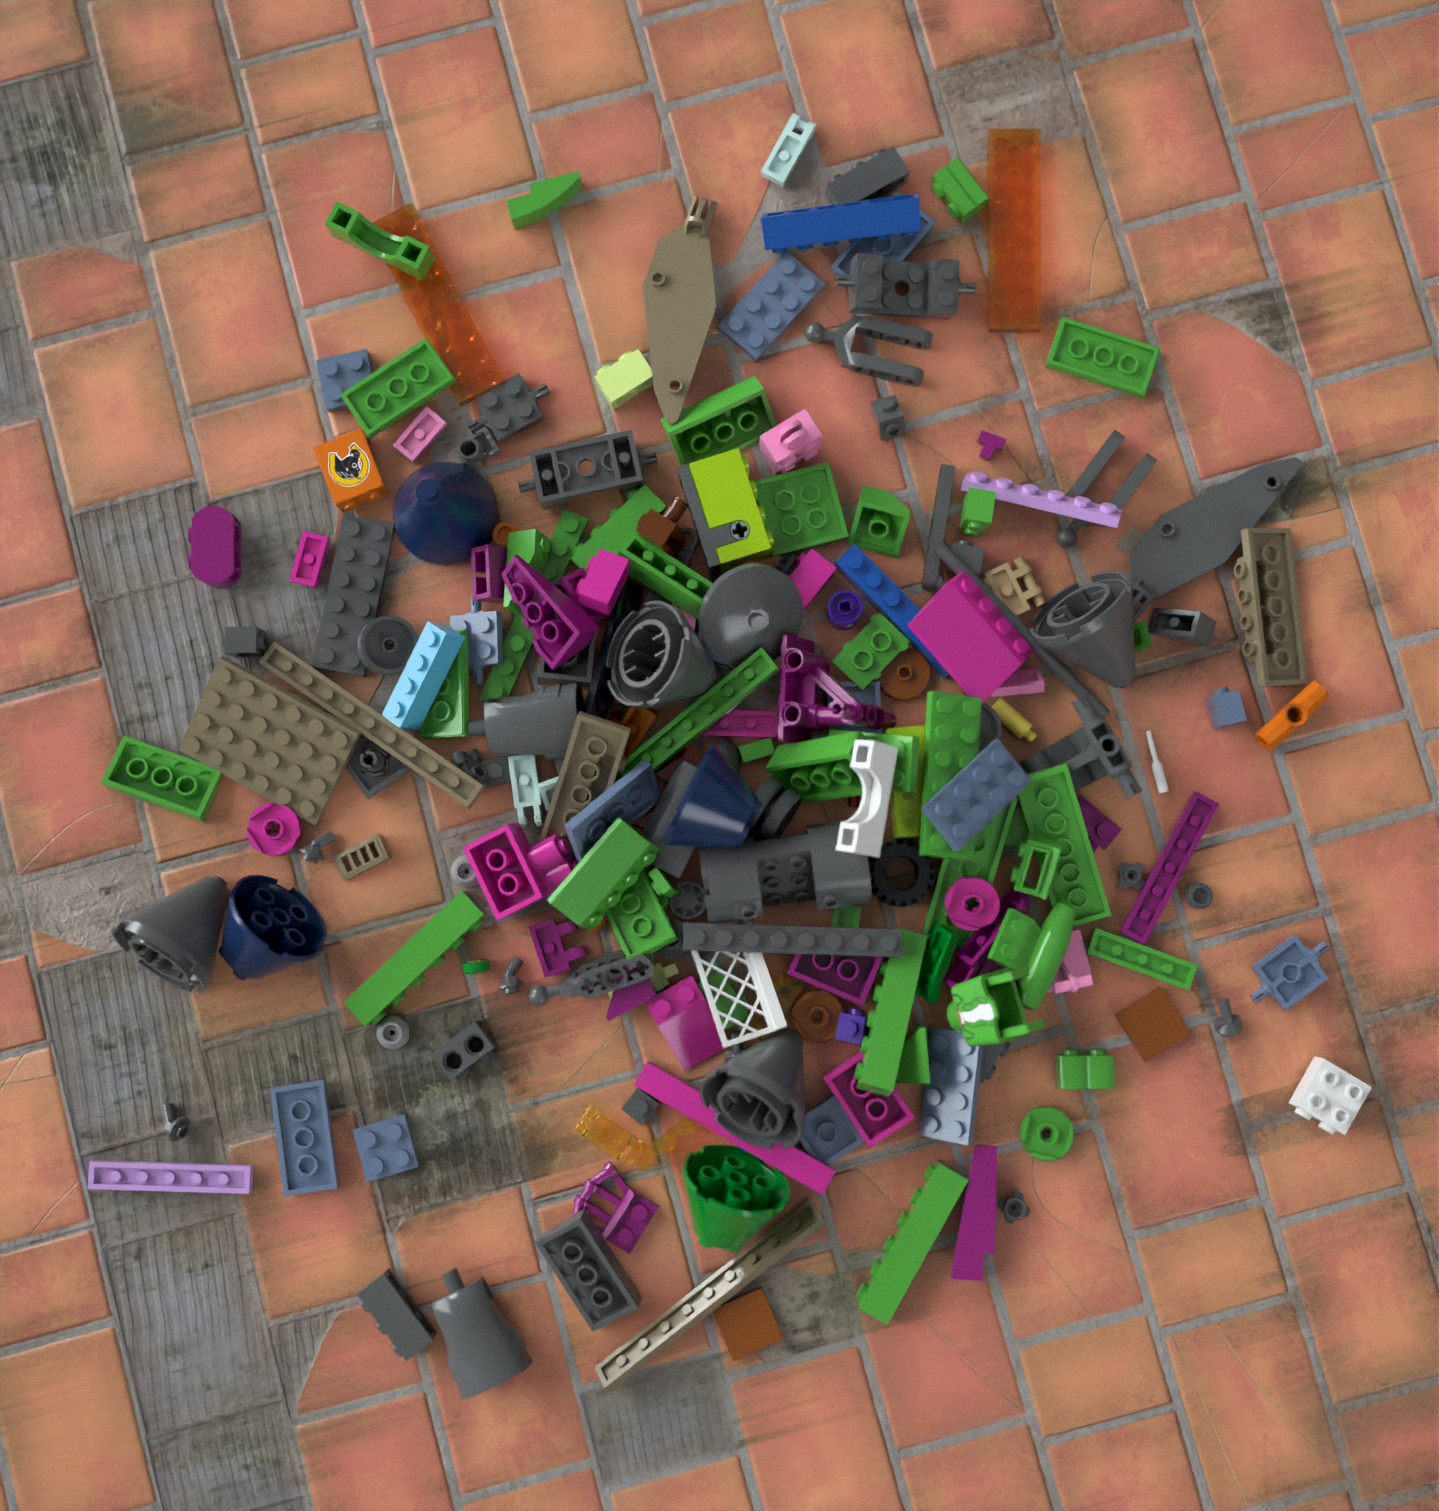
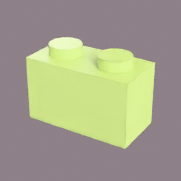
M639 349L634 352L628 351L624 353L618 362L612 366L606 365L597 372V375L594 376L596 385L613 410L653 385L652 369Z

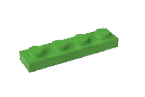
M1098 928L1093 929L1086 949V954L1188 991L1198 967L1196 964Z

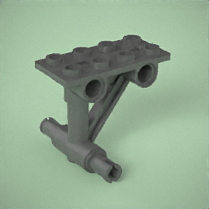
M1087 694L1071 702L1084 723L1082 728L1018 763L1026 775L1066 763L1075 792L1107 775L1116 778L1127 799L1143 791L1130 770L1132 764L1121 747L1119 740L1114 735L1105 717H1102V715L1098 716Z

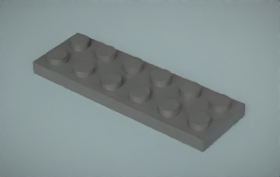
M343 514L312 663L313 668L366 677L367 668L362 664L357 655L356 643L359 633L366 624L378 618L395 534L394 523Z

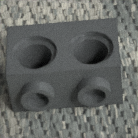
M477 1020L431 1055L450 1080L455 1077L461 1080L473 1071L470 1066L479 1060L482 1064L494 1055L492 1049L498 1045L480 1020ZM475 1036L483 1040L484 1046L481 1051H476L471 1046V1040ZM452 1053L460 1055L462 1059L460 1067L451 1065L449 1058Z

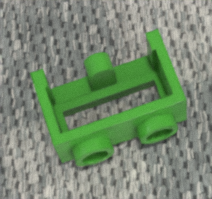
M1029 833L1026 841L1021 840L1017 856L1021 857L1019 866H1013L1010 881L1014 882L1015 891L1038 896L1046 900L1061 852L1059 841ZM1034 849L1046 852L1037 885L1024 882Z

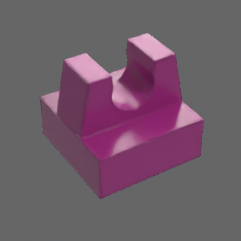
M982 430L977 439V443L983 445L979 457L989 461L994 449L1000 452L1003 450L1007 439Z

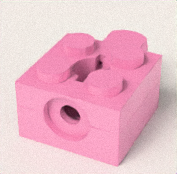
M804 409L760 436L759 451L775 476L780 473L784 474L796 468L795 464L803 459L807 462L818 455L822 434L807 410Z

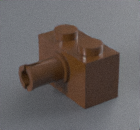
M674 496L673 501L663 515L650 508L648 513L643 514L637 523L638 528L636 529L637 533L668 555L676 558L687 541L676 523L689 505L679 497Z

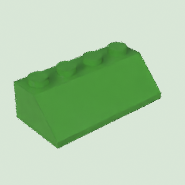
M755 376L682 409L679 420L674 425L668 424L665 418L660 419L680 466L689 465V463L739 448L740 451L759 442L762 434L777 426L765 389Z
M861 731L779 745L768 762L766 770L770 775L783 783V792L793 789L802 795L803 800L801 804L862 795L860 778L850 766L855 740L867 739Z
M618 817L547 901L577 925L590 931L602 922L603 915L609 908L615 906L620 901L622 893L638 880L640 872L646 866L653 863L660 849L639 829Z

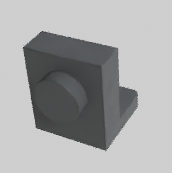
M896 395L870 402L872 413L879 428V437L882 441L902 436L906 433L904 414Z

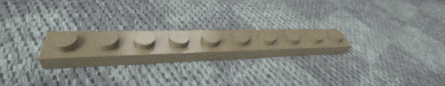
M275 641L259 663L346 724L361 731L362 735L470 809L485 789V786Z
M808 1199L597 1364L594 1368L604 1389L611 1392L823 1226L826 1221L815 1204Z

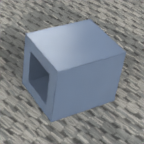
M1228 687L1212 691L1213 696L1205 699L1214 729L1247 720L1239 690L1229 691Z

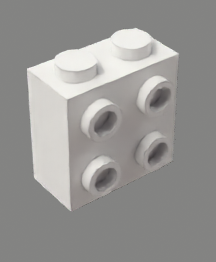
M1314 1056L1288 1103L1296 1107L1294 1112L1309 1121L1311 1117L1320 1122L1318 1127L1334 1135L1336 1131L1345 1135L1372 1087L1324 1058Z

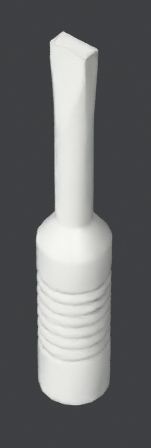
M1146 731L1153 760L1151 767L1156 780L1158 794L1169 792L1163 766L1158 760L1151 731Z

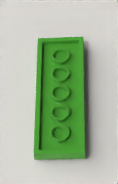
M938 691L927 693L922 806L979 754L981 698ZM921 811L919 855L964 861L974 860L975 836L960 851L954 852Z
M1067 764L1028 774L1027 776L1032 782L1018 796L1029 833L1059 841L1061 844V852L1048 892L1052 909L1056 903L1073 908L1076 911L1073 926L1112 916ZM1035 850L1040 869H1042L1046 852Z
M1017 797L975 835L974 860L964 861L942 858L921 930V934L928 936L927 939L930 940L936 923L945 925L960 935L957 947H962L975 932L963 930L954 925L946 912L944 904L945 895L950 885L961 876H979L993 884L1017 803ZM971 897L965 901L968 905L967 909H972L973 906L979 905L976 897Z

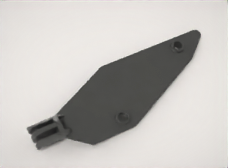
M1294 457L1261 464L1162 514L1129 555L1133 608L1138 602L1142 603L1140 608L1134 613V623L1152 600L1224 564L1242 542L1241 530L1254 527L1299 470L1301 461ZM1267 481H1271L1274 487L1269 486Z

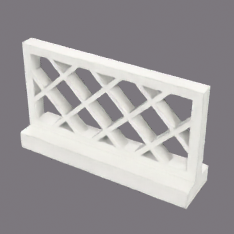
M691 950L723 1049L783 1030L787 1027L762 953L742 952L744 957L742 959L738 957L740 952L734 955L728 951H716L711 963L700 959L697 950ZM719 952L733 958L728 972L713 965ZM736 961L747 966L749 972L745 980L730 974ZM702 964L708 967L706 973L704 972ZM711 969L725 976L719 989L708 984L707 976ZM749 977H751L753 985L748 983ZM728 978L742 984L736 998L722 991ZM745 986L756 992L757 1000L754 1006L739 1000ZM711 990L717 993L714 999ZM719 995L734 1001L728 1015L718 1011L715 1003ZM758 1003L760 1004L762 1011L756 1008ZM736 1004L751 1010L745 1024L730 1017ZM754 1012L765 1018L768 1028L758 1031L748 1026ZM720 1016L725 1018L723 1025ZM728 1020L742 1027L739 1037L729 1041L724 1031ZM745 1030L752 1032L743 1036Z

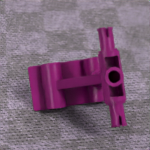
M783 634L780 646L782 661L779 672L781 684L780 696L778 698L779 722L777 724L779 741L795 743L809 740L811 731H821L826 725H854L872 730L895 727L896 722L891 721V719L896 720L894 714L886 713L879 706L860 702L829 674L830 662L825 656L814 653L813 641L790 634ZM818 685L834 699L829 707L817 704Z

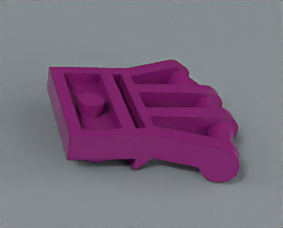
M608 1161L604 1164V1169L592 1178H587L584 1182L585 1188L573 1200L575 1203L573 1215L586 1209L607 1223L605 1227L596 1225L603 1238L630 1254L659 1205L629 1187L615 1166ZM612 1177L624 1193L623 1198L621 1199L602 1187L601 1184ZM594 1193L617 1206L612 1215L589 1201Z

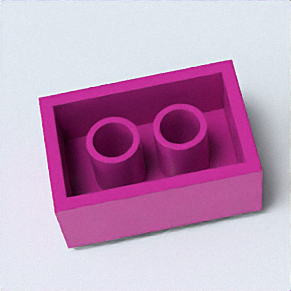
M519 822L506 824L463 847L496 920L509 917L550 896L541 877L533 869L526 856L531 846Z
M859 1050L822 1076L870 1148L915 1117L895 1087L889 1097L857 1088L858 1080L854 1079V1074L858 1062L862 1063L864 1053H861Z

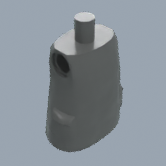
M578 682L566 685L554 684L543 686L538 691L520 696L488 699L484 703V719L469 720L470 736L486 735L490 753L493 755H544L545 758L551 761L564 760L577 715L580 711L583 712L585 707L581 685Z
M457 1268L443 1273L441 1276L449 1292L435 1299L431 1305L445 1338L449 1356L447 1366L449 1367L453 1382L457 1384L461 1399L465 1400L516 1376L528 1368L533 1361L526 1349L527 1344L519 1329L514 1325H510L495 1301L483 1276L464 1284Z

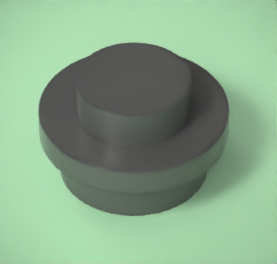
M1204 883L1189 885L1185 891L1186 903L1194 909L1208 907L1212 901L1211 889Z

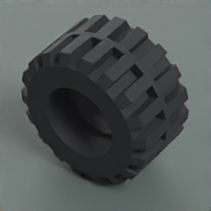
M905 839L889 841L881 846L879 857L870 856L868 859L871 892L879 901L887 905L907 907L923 900L924 896L929 894L930 888L934 884L935 868L932 865L933 860L929 856L919 855V844L916 842H910ZM897 857L908 859L915 868L914 882L905 889L891 887L884 876L887 863Z

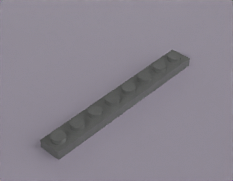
M684 922L683 950L902 957V929Z

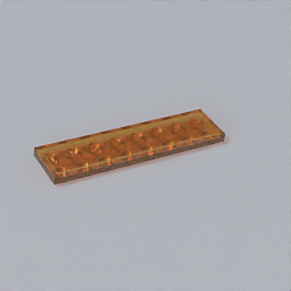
M989 128L987 132V195L989 197L987 203L988 332L1040 333V129Z
M413 203L372 222L388 233L399 237L407 235L430 246L435 260L424 281L388 263L386 265L424 338L427 337L457 381L450 386V389L459 406L461 407L475 400L474 397L504 383L505 380Z

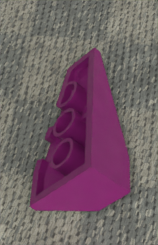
M519 555L513 556L501 575L514 603L519 604L525 617L522 621L525 627H529L535 639L533 645L536 651L552 670L557 669L584 649L600 628L578 604Z

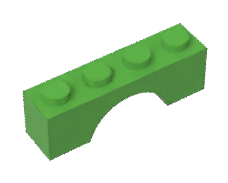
M336 201L324 223L332 237L424 281L435 260L430 246L407 235L399 237L388 233L371 223L360 212Z

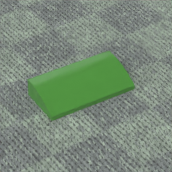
M124 736L101 783L106 789L205 824L223 774L198 761Z

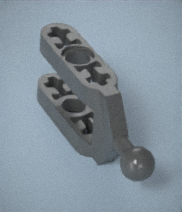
M853 315L837 332L825 330L822 324L818 322L809 324L805 329V336L812 343H818L822 340L834 343L840 365L843 368H848L859 374L917 387L922 383L924 371L918 367L863 353L851 352L855 333L915 349L928 350L933 339V334L928 330L872 316Z
M1114 430L1065 496L1072 498L1082 496L1124 440L1125 436ZM1146 453L1109 503L1116 505L1118 509H1122L1155 465L1157 459ZM1074 518L1068 528H1062L1057 532L1056 541L1059 546L1070 548L1076 543V533L1082 525L1108 526Z
M620 949L588 960L556 985L547 988L542 985L533 987L529 991V1000L535 1006H543L547 1004L549 998L560 994L561 996L568 997L580 995L586 998H593L644 981L652 975L654 953L649 955L639 953L626 957L623 950ZM613 959H620L610 963V961ZM643 964L645 968L644 973L636 969L631 971L632 977L628 978L627 966H629L630 970ZM623 974V978L621 980L616 982L612 981L618 979Z

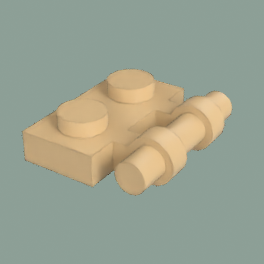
M1023 556L1014 560L1017 570L1013 572L1007 562L983 574L989 580L994 594L1016 616L1031 610L1027 603L1029 599H1033L1036 608L1046 603L1042 596L1044 592L1041 586L1037 585L1032 575L1033 569L1030 564L1027 565ZM1017 579H1023L1028 591L1022 592Z

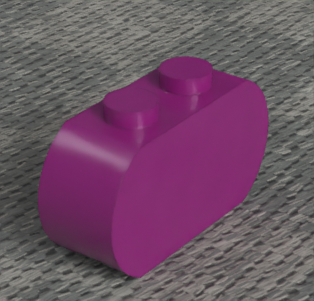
M208 506L199 510L191 519V528L188 529V539L191 543V553L188 555L189 568L192 569L193 575L198 580L210 587L217 589L230 587L241 577V523L227 510L218 506Z

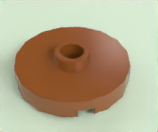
M907 648L904 652L901 651L880 672L882 675L878 678V681H880L881 689L894 699L909 700L915 698L925 690L929 682L930 669L928 662L921 653L912 648ZM906 669L909 673L908 677H901L899 671Z
M811 989L803 992L795 1000L792 1007V1024L795 1031L803 1039L824 1043L836 1037L840 1012L845 1011L840 999L835 994L824 989ZM821 1011L823 1016L816 1019L813 1017V1013Z

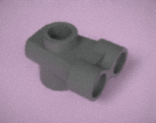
M486 426L476 431L477 435L473 438L463 439L459 443L455 452L463 466L471 465L488 456L493 458L501 453ZM469 451H476L473 455L467 456Z
M477 749L465 752L458 751L450 756L454 766L483 786H488L485 778L487 772L480 764L481 758Z

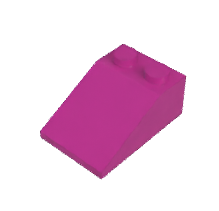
M693 974L645 1001L657 1026L685 1071L723 1050L708 1001Z

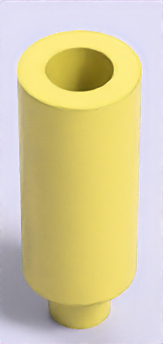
M1002 697L994 703L992 708L997 712L1003 725L1019 739L1024 737L1029 742L1034 740L1037 734L1030 729L1033 725Z

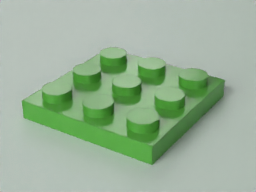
M829 462L754 481L758 491V505L762 504L766 516L764 528L765 530L770 529L774 540V549L771 550L772 558L849 538Z

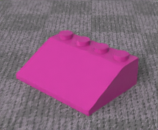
M965 570L946 582L907 625L966 694L971 697L981 698V704L1024 663L1034 650Z

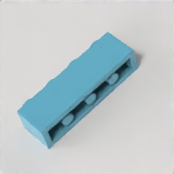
M427 621L382 716L399 728L420 730L465 637L447 625Z

